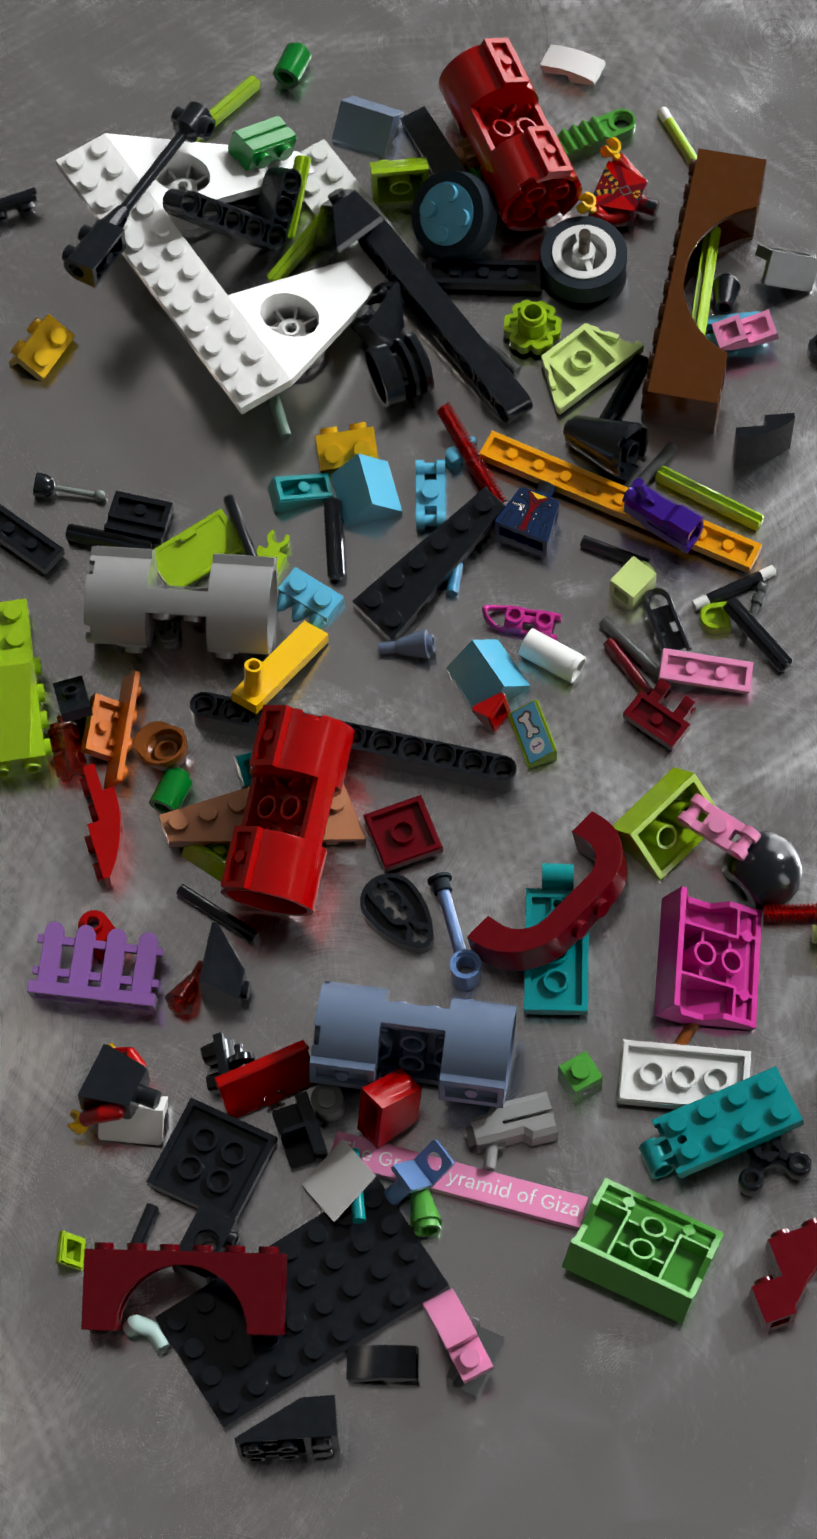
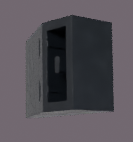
M335 1395L301 1397L235 1437L239 1458H245L246 1462H262L266 1460L265 1456L279 1455L281 1460H293L299 1458V1454L313 1453L314 1457H329L333 1455V1451H340L338 1410Z

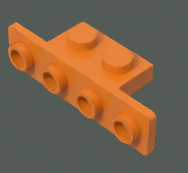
M136 670L123 678L119 701L97 693L90 697L93 715L86 718L80 752L108 761L104 789L122 783L127 774V766L125 765L126 755L132 746L130 732L137 717V711L134 709L142 689V684L139 683L141 672Z

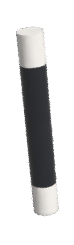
M770 565L692 600L691 604L697 612L707 604L717 603L757 585L760 581L764 582L777 576L776 570L773 565Z

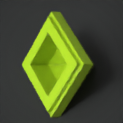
M63 1230L59 1231L56 1263L77 1271H83L86 1239Z

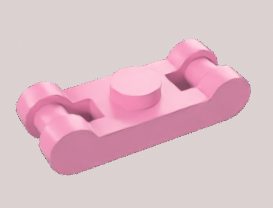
M695 793L690 800L691 805L686 811L683 810L677 820L683 826L731 856L744 861L749 854L748 848L752 843L756 844L760 839L761 834L750 825H745L711 804L703 796ZM701 812L707 815L703 823L696 819ZM736 834L741 836L737 843L732 842Z

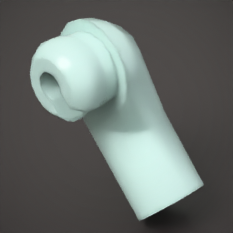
M135 1314L128 1317V1321L124 1322V1333L129 1337H136L138 1334L146 1336L155 1353L163 1352L170 1347L164 1332L156 1320Z

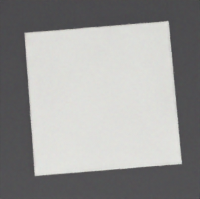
M342 1139L302 1183V1186L335 1222L376 1175Z

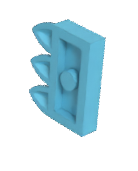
M294 567L278 587L277 611L285 610L294 604L291 613L292 621L302 620L311 614L308 623L319 629L328 624L344 603V596L297 567Z

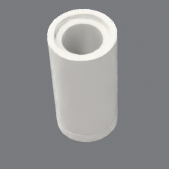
M534 628L525 636L518 653L523 658L571 684L576 681L586 662V657Z

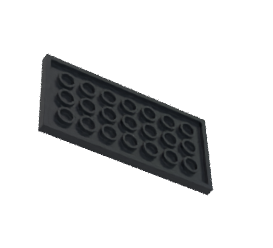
M379 1178L371 1182L363 1190L366 1217L364 1223H353L350 1204L335 1222L326 1212H323L268 1246L279 1247V1254H287L285 1335L247 1334L246 1318L242 1305L235 1292L220 1277L155 1317L167 1340L224 1431L347 1354V1349L350 1347L361 1345L421 1307L422 1303L449 1289L448 1282L412 1228H410V1225L396 1204L392 1205L385 1198L384 1191L386 1189Z

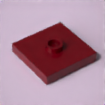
M422 795L363 815V820L385 873L443 852V846Z

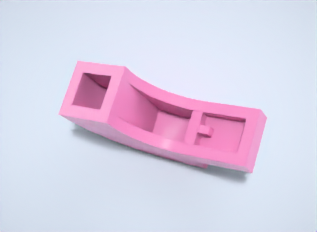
M452 1288L422 1303L464 1384L494 1369L470 1318Z

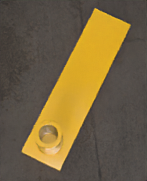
M303 621L263 662L259 659L251 658L244 663V680L232 691L231 700L257 714L263 708V705H266L328 643L329 634Z

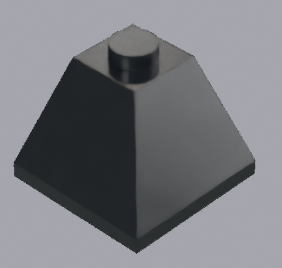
M336 189L327 196L329 200L320 207L313 247L318 251L340 253L384 221V219L356 190Z
M212 922L199 977L203 1004L241 1010L242 1001L249 998L251 982L247 981L245 969L218 923Z

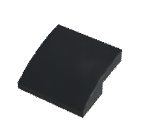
M795 413L765 415L763 426L736 427L732 455L733 468L758 464L790 449Z

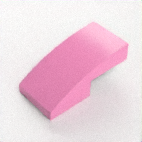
M769 309L743 319L737 314L712 323L717 342L723 351L748 348L779 339Z

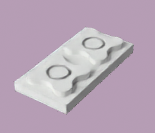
M623 1039L617 1104L678 1109L749 1078L751 1051Z

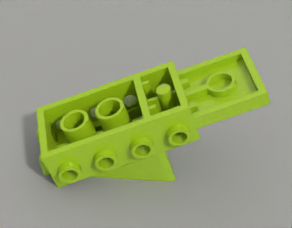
M26 598L0 602V778L49 771L48 757L53 756L50 738L45 739L44 729H49L47 711H42L41 702L46 701L43 683H38V675H42L43 672L40 656L34 657Z

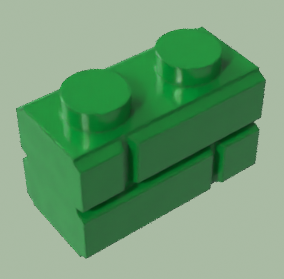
M275 116L233 131L228 145V152L235 160H238V163L245 171L257 167L263 169L273 161L279 159L281 161L287 160L293 154L297 138L289 126L286 127V123L279 116Z

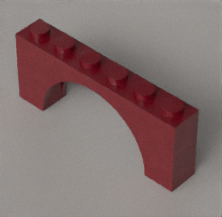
M94 1242V1249L84 1248L81 1330H120L126 1304L133 1292L143 1281L154 1273L172 1266L192 1265L216 1274L235 1292L245 1314L247 1334L285 1335L287 1254H279V1247L259 1246V1253H246V1246H226V1252H213V1245H193V1251H180V1244H160V1250H147V1243H127V1250L114 1249V1243Z

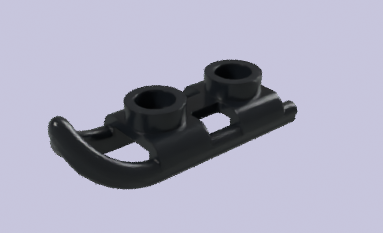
M35 187L0 198V221L8 217L7 212L13 209H18L19 213L33 210L35 208L33 200L37 199Z
M661 588L646 591L643 597L644 608L661 652L663 648L679 651L683 648H686L687 651L692 650L669 593ZM661 595L666 599L668 605L652 610L649 597ZM675 622L678 631L673 632L670 623ZM659 627L663 628L664 636H662Z

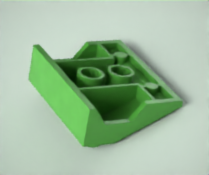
M605 1178L589 1207L578 1233L570 1242L562 1268L682 1324L724 1233Z

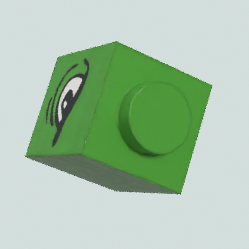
M587 1051L558 1066V1080L574 1105L602 1090L603 1076Z

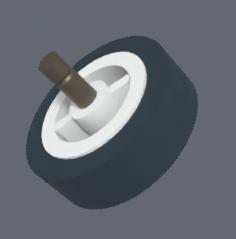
M591 216L567 218L554 225L542 241L540 252L541 276L546 286L555 295L564 300L574 303H593L603 300L612 295L624 280L627 265L626 242L621 233L605 220Z

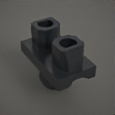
M222 1032L213 1034L214 1042L200 1048L202 1059L206 1065L218 1064L219 1072L206 1075L207 1089L213 1094H219L215 1077L255 1060L253 1053L244 1052L243 1044L235 1045L234 1040L224 1038Z

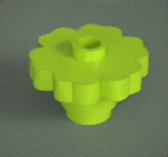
M523 300L512 306V313L504 316L503 336L509 339L510 347L519 353L526 354L531 350L535 355H541L553 347V341H558L561 338L562 320L560 317L555 316L554 306L547 304L545 301L531 302L530 300Z

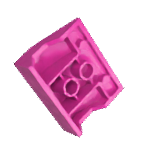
M683 886L663 897L661 903L654 1016L683 1024L695 1023L705 1026L755 1029L762 911L732 901L717 903L701 901L689 897L687 888Z

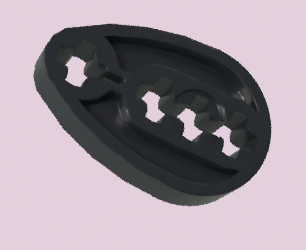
M394 873L381 874L371 879L363 888L360 897L361 914L366 924L387 942L403 950L417 954L429 951L434 943L432 918L428 906L416 886L408 878ZM378 887L380 890L386 888V897L389 901L396 900L398 912L406 911L405 920H402L400 917L394 919V910L391 907L384 908V899L381 895L375 897V888ZM413 931L419 935L425 933V942L422 943L420 940L414 942Z

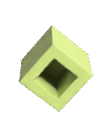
M633 556L611 578L609 594L633 611L643 601L645 592L655 588L657 573L648 562H641Z

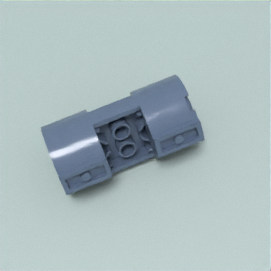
M325 981L321 987L314 1022L315 1032L309 1062V1082L361 1089L378 1080L379 1077L382 1078L402 1068L415 1082L439 1085L438 1100L503 1108L512 1062L517 1006L452 997L450 1008L445 1009L436 1005L422 1006L408 1004L404 1001L392 1002L390 1001V989Z

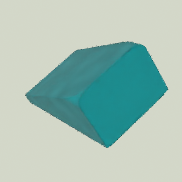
M328 473L272 477L268 486V493L274 512L289 511L323 503L330 497L335 498Z

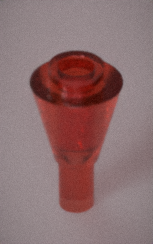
M199 960L190 975L186 976L165 996L168 1007L172 1012L178 1015L193 1013L200 988L199 977L203 961Z

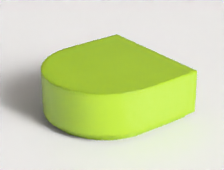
M727 601L710 603L701 609L698 622L704 632L711 635L731 633L730 616L723 610V606Z

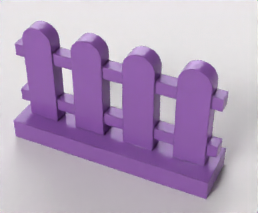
M56 921L50 922L46 926L44 934H38L37 942L43 944L40 965H33L32 974L38 975L37 980L29 979L27 992L31 998L157 1012L158 998L155 993H152V988H159V980L154 979L156 959L157 957H163L164 949L158 947L159 941L155 934L151 932L143 933L139 938L138 945L127 944V936L123 930L113 929L109 932L107 941L96 940L95 930L89 925H83L78 928L76 938L65 937L64 927ZM63 946L74 947L71 970L60 968ZM94 950L105 951L102 973L91 972ZM126 953L137 954L133 977L122 975ZM58 978L69 979V984L59 983ZM89 982H101L100 987L89 986ZM121 985L132 986L131 991L120 990Z

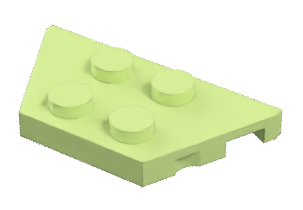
M584 323L541 356V363L557 413L561 415L629 363L636 354H641L644 351V345L639 341H635V344L619 339V334L601 331L598 327Z

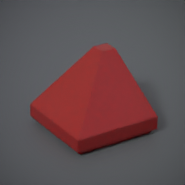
M502 692L474 705L472 708V712L492 733L497 731L511 712L506 696Z

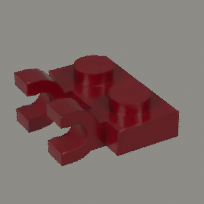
M661 678L649 695L643 691L638 693L623 712V718L673 751L691 729V724L687 720L696 711V708H694L696 701L686 695L675 711L672 712L662 705L671 695V691H669L671 684Z

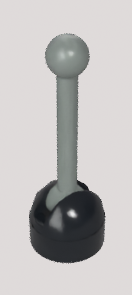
M39 472L36 474L33 487L34 496L48 497L54 491H61L93 497L98 502L105 499V493L102 490L93 492L56 485L50 475Z

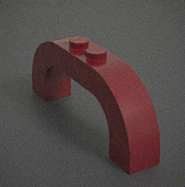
M592 811L572 831L577 850L594 860L595 865L589 875L542 922L525 929H513L487 916L467 936L471 950L479 955L481 961L496 968L518 971L546 965L565 954L578 940L586 936L588 930L599 918H603L608 913L610 907L616 902L625 887L628 867L620 837L615 828L606 819Z

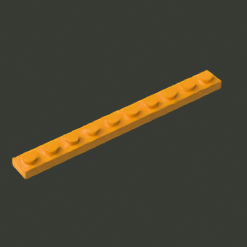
M493 430L479 452L481 453L479 457L482 456L481 460L484 459L489 464L536 484H539L540 481L549 482L555 487V492L645 529L638 520L624 512V502H622V499L629 489L626 486ZM704 520L703 532L691 549L749 574L761 551L762 544Z

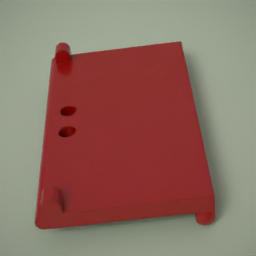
M304 1039L215 1077L216 1087L221 1095L226 1113L239 1118L317 1084L309 1082V1046L305 1043Z

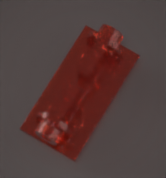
M58 715L56 716L58 722L50 724V729L48 730L52 752L56 754L62 751L61 754L53 757L56 775L62 782L71 781L75 774L85 778L82 767L86 766L87 759L85 754L80 752V729L73 721L63 723L62 716Z

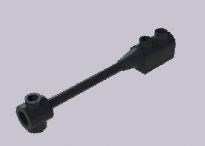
M193 101L185 109L179 106L174 109L171 115V122L176 133L128 196L106 216L97 220L92 227L84 224L79 230L78 240L80 242L76 247L71 244L65 247L62 253V260L64 261V268L69 275L93 288L99 284L126 249L123 227L132 208L185 141L194 143L198 138L207 141L212 136L216 121L204 105Z

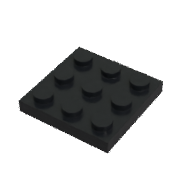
M190 1098L146 1181L147 1186L197 1209L202 1204L237 1222L278 1142V1137L196 1099Z

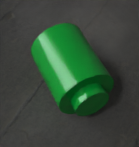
M300 42L288 43L273 71V76L279 83L288 87L298 85L312 57L307 46Z
M178 767L166 769L149 800L150 806L161 814L180 809L193 785L190 774Z

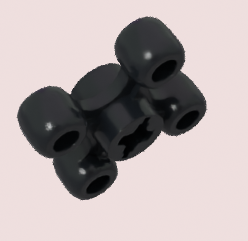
M782 1134L745 1150L751 1157V1164L739 1174L738 1187L742 1193L748 1196L760 1193L764 1185L765 1171L775 1166L785 1169L789 1177L794 1180H804L811 1173L812 1161L803 1152L790 1153L786 1151L781 1144V1138L784 1135ZM766 1147L770 1148L771 1151H768L766 1155L761 1153ZM801 1164L803 1165V1168L799 1169L796 1168L794 1165ZM753 1179L756 1183L749 1184L746 1180Z

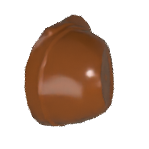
M154 721L145 725L133 740L134 749L141 756L145 764L155 769L165 771L166 769L179 767L186 758L188 745L184 730L163 721Z

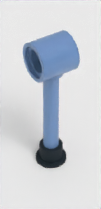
M440 872L430 876L427 882L429 886H432L434 895L439 898L454 951L450 959V981L455 988L461 991H470L476 988L481 981V959L477 953L465 947L450 894L452 892L450 883L452 875L449 872ZM467 966L472 968L473 971L469 974H462L458 969Z

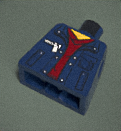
M540 481L535 491L526 487L519 488L496 518L495 536L547 556L559 516V501L551 498L555 487L549 482Z

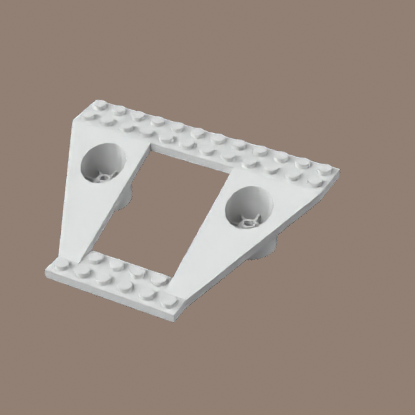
M104 133L57 159L56 164L95 219L99 220L124 201L171 139ZM325 139L301 152L293 151V154L285 161L279 159L271 162L263 169L257 167L249 171H245L238 163V160L231 156L228 152V145L202 142L189 143L185 141L132 208L123 227L126 249L122 255L241 414L291 387L307 369L317 364L322 359L326 349L356 318L357 312L367 304L374 287L380 283L389 282L356 240L340 252L346 259L344 261L227 295L179 232V230H193L201 226L166 213L162 204L163 197L170 189L196 191L224 203L254 196L260 193L264 175L269 168H293L295 157L304 155L311 158V164L302 204L313 218L320 212L321 205L329 200L327 196L334 190L339 188L356 190L381 214L383 219L388 222L418 259ZM277 322H279V326H278V327H272V326L275 325ZM313 327L316 328L312 333L306 332Z

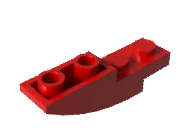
M93 763L82 767L85 778L79 779L84 796L91 795L93 805L88 806L92 823L87 824L90 835L84 838L89 855L95 853L98 863L93 864L97 881L104 880L108 891L114 888L121 866L123 823L115 786L102 790L96 767Z

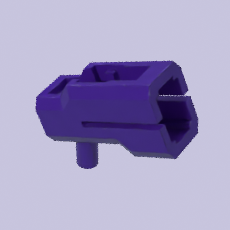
M642 478L635 479L632 483L633 486L623 496L624 512L638 520L645 529L684 553H688L703 532L704 517L684 505H677L645 485Z

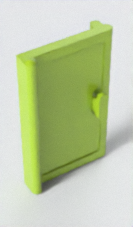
M221 508L155 548L158 573L164 582L170 586L192 587L209 577L213 563V554L215 553L244 555L234 526Z

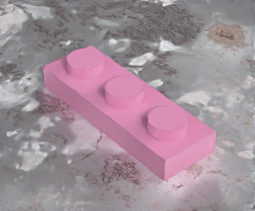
M663 648L658 680L662 678L666 682L749 694L754 662Z

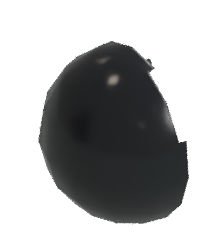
M769 831L759 832L761 834L760 839L756 844L752 843L748 848L749 854L744 861H740L726 852L722 865L723 874L743 889L748 901L758 910H763L764 905L768 907V905L776 906L777 904L779 906L789 902L799 890L803 875L801 857L794 845L785 837Z

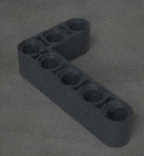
M269 168L263 178L254 214L196 191L182 189L168 190L164 194L162 204L164 210L169 215L256 248L279 250L287 241L302 179L299 171L296 169Z

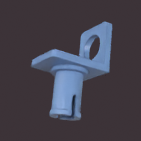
M437 1139L432 1140L415 1159L397 1163L391 1167L397 1179L386 1188L384 1196L389 1203L398 1206L410 1193L433 1187L455 1163ZM432 1152L440 1155L442 1165L437 1171L433 1170L428 1163V1157Z

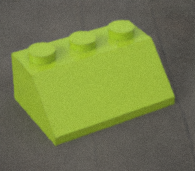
M673 767L612 825L620 837L623 849L658 880H662L704 839L677 820L683 810L686 811L691 805L690 800L694 794L697 793L703 796L711 804L715 805L694 772ZM701 812L696 819L703 823L707 815Z

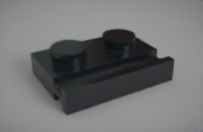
M115 491L104 530L148 539L154 544L161 545L163 544L164 534H166L173 513V503Z

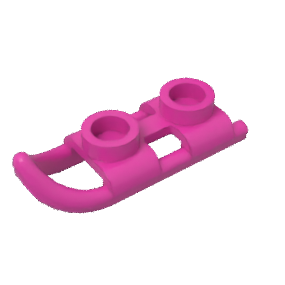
M485 605L482 607L484 620L496 631L526 636L529 630H523L522 625L530 624L534 625V629L557 641L558 635L552 634L554 620L561 621L562 614L512 605ZM488 611L506 613L504 626L496 624L490 618Z

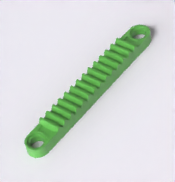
M617 109L600 117L594 115L588 122L582 120L580 125L576 126L573 124L569 130L563 128L556 135L572 163L600 151L601 147L607 145L606 140L611 137L617 138L620 142L632 137L636 129V117L627 109ZM619 120H625L630 125L627 128L620 129L614 124ZM473 166L470 168L471 170L467 172L475 174L482 178L480 172L481 166L476 169Z

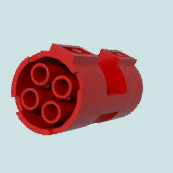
M509 38L483 39L480 45L462 52L450 61L440 75L439 89L461 135L468 137L481 164V177L489 185L495 196L497 211L502 221L507 224L509 229L529 231L547 226L546 220L559 213L562 216L567 214L578 202L579 196L582 193V185L552 125L549 126L541 110L538 95Z
M263 705L249 763L251 765L249 773L253 777L242 824L234 826L220 885L222 887L221 894L224 897L248 907L277 914L310 916L314 913L327 857V850L322 847L332 799L342 792L354 740L355 730L351 726L330 716L322 714L320 718L316 715L303 713V709L292 708L288 705Z

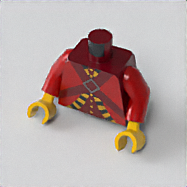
M615 137L606 140L607 145L601 147L600 154L604 158L612 157V162H607L594 193L584 192L579 196V200L582 202L576 206V209L580 214L588 212V216L605 220L615 228L623 226L632 227L635 225L640 213L655 217L660 201L647 197V179L641 175L623 153H619L621 149L620 141Z

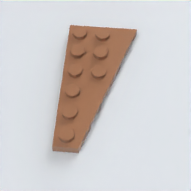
M343 783L341 794L332 799L323 842H326V845H338V842L366 844L365 834ZM250 787L160 814L159 822L168 846L189 847L195 844L203 845L204 847L208 844H228L230 846L234 826L242 824Z

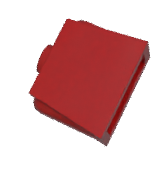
M402 1068L362 1087L357 1129L379 1149L418 1121L422 1088Z

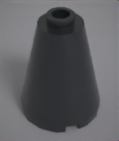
M576 415L569 419L563 428L566 443L615 478L624 481L636 473L639 466L635 465L639 456H645L648 445V430L638 422Z

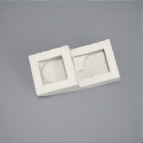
M551 44L540 67L543 73L567 75L570 83L595 85L606 64L604 60L589 53Z

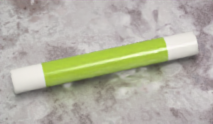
M667 107L660 108L657 111V115L690 165L691 159L697 158L695 151Z

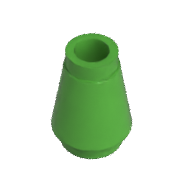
M429 1188L410 1193V1228H412L417 1237L421 1238L438 1234L441 1230L442 1219Z

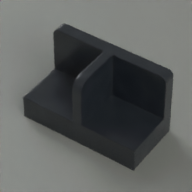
M307 1091L294 1095L295 1104L272 1112L292 1171L322 1162L328 1156L327 1148Z

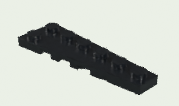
M484 487L352 601L353 606L388 641H397L417 618L416 614L421 608L433 599L437 589L444 581L447 582L459 563L471 554L476 544L481 542L492 529L496 518L505 508V505Z

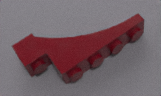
M817 1218L803 1222L801 1228L789 1231L788 1228L775 1231L770 1235L771 1238L767 1240L765 1250L777 1278L773 1279L772 1275L759 1278L754 1282V1286H751L749 1293L763 1332L795 1321L797 1315L795 1306L805 1287L817 1272Z

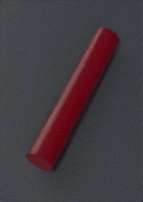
M613 638L607 639L603 646L639 692L643 691L649 695L653 688Z

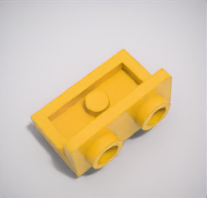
M49 313L41 319L36 317L26 329L29 335L24 341L20 339L10 351L13 356L8 362L12 366L17 363L20 364L39 381L46 377L76 336Z
M366 422L349 424V430L339 432L337 426L321 428L320 435H314L320 471L340 468L358 453L379 459L374 426L367 427Z

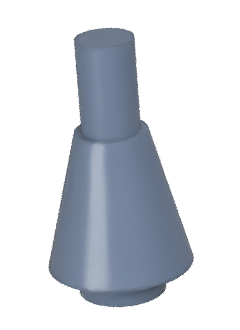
M423 629L399 638L397 641L378 643L379 655L399 653L401 655L429 659L430 652H435V640L433 634H428L427 629Z

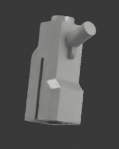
M547 1091L505 1101L503 1108L491 1107L487 1114L470 1118V1126L465 1127L469 1147L475 1145L477 1153L485 1151L482 1167L484 1170H495L498 1150L503 1149L507 1145L525 1142L530 1146H536L558 1140V1129L553 1112L550 1113L552 1107Z

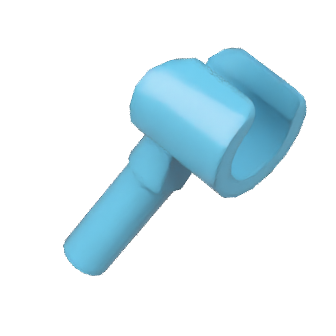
M471 436V441H474L472 443L473 445L477 441L476 437ZM454 446L446 450L445 463L450 470L459 468L464 462V458L460 454L461 452Z

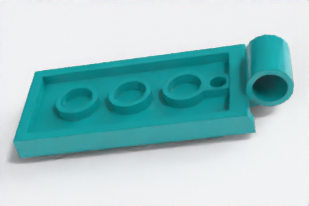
M542 863V889L526 888L525 928L542 922L555 909L553 905L560 904L574 890V864ZM589 930L584 938L578 940L558 959L546 965L525 970L524 1014L588 1015Z
M774 1066L653 1119L652 1123L661 1137H653L644 1141L639 1146V1151L652 1178L665 1177L673 1172L674 1169L678 1177L684 1178L803 1126L804 1121L777 1067ZM681 1140H686L683 1144L679 1143Z

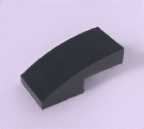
M368 1345L353 1346L347 1349L346 1380L351 1383L383 1380L386 1383L418 1380L419 1347Z

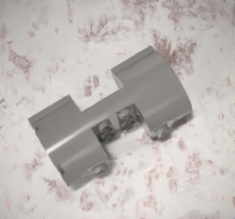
M91 546L89 563L94 565V569L89 574H86L84 592V625L90 626V632H86L85 635L87 643L125 646L124 652L143 653V648L151 646L156 619L171 620V618L183 615V621L202 622V620L206 619L208 652H215V658L233 659V655L239 653L271 654L277 615V557L215 553L213 554L208 588L158 585L156 549Z

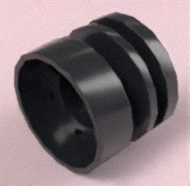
M413 332L405 334L404 342L399 337L394 338V353L391 352L385 343L365 350V360L371 381L385 407L405 401V386L415 397L421 394V389L425 393L434 389V379L429 357L420 340Z

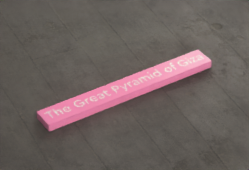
M337 1131L331 1149L332 1151L344 1139L351 1148L359 1149L361 1160L376 1177L390 1181L397 1179L391 1170L394 1164L413 1160L420 1154V1152L390 1144H385L377 1149L367 1138ZM431 1155L428 1157L429 1166L435 1171L439 1170L442 1165L441 1158ZM454 1162V1166L433 1187L429 1188V1191L578 1231L582 1225L588 1203V1197L458 1162Z

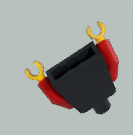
M113 1043L103 1044L78 1093L80 1108L83 1111L80 1113L75 1109L72 1110L70 1116L75 1121L66 1125L76 1135L85 1133L89 1126L117 1121L121 1118L129 1120L133 1118L139 1104L153 1110L157 1108L161 1098V1091L148 1087L150 1077L147 1064L135 1048L116 1047Z

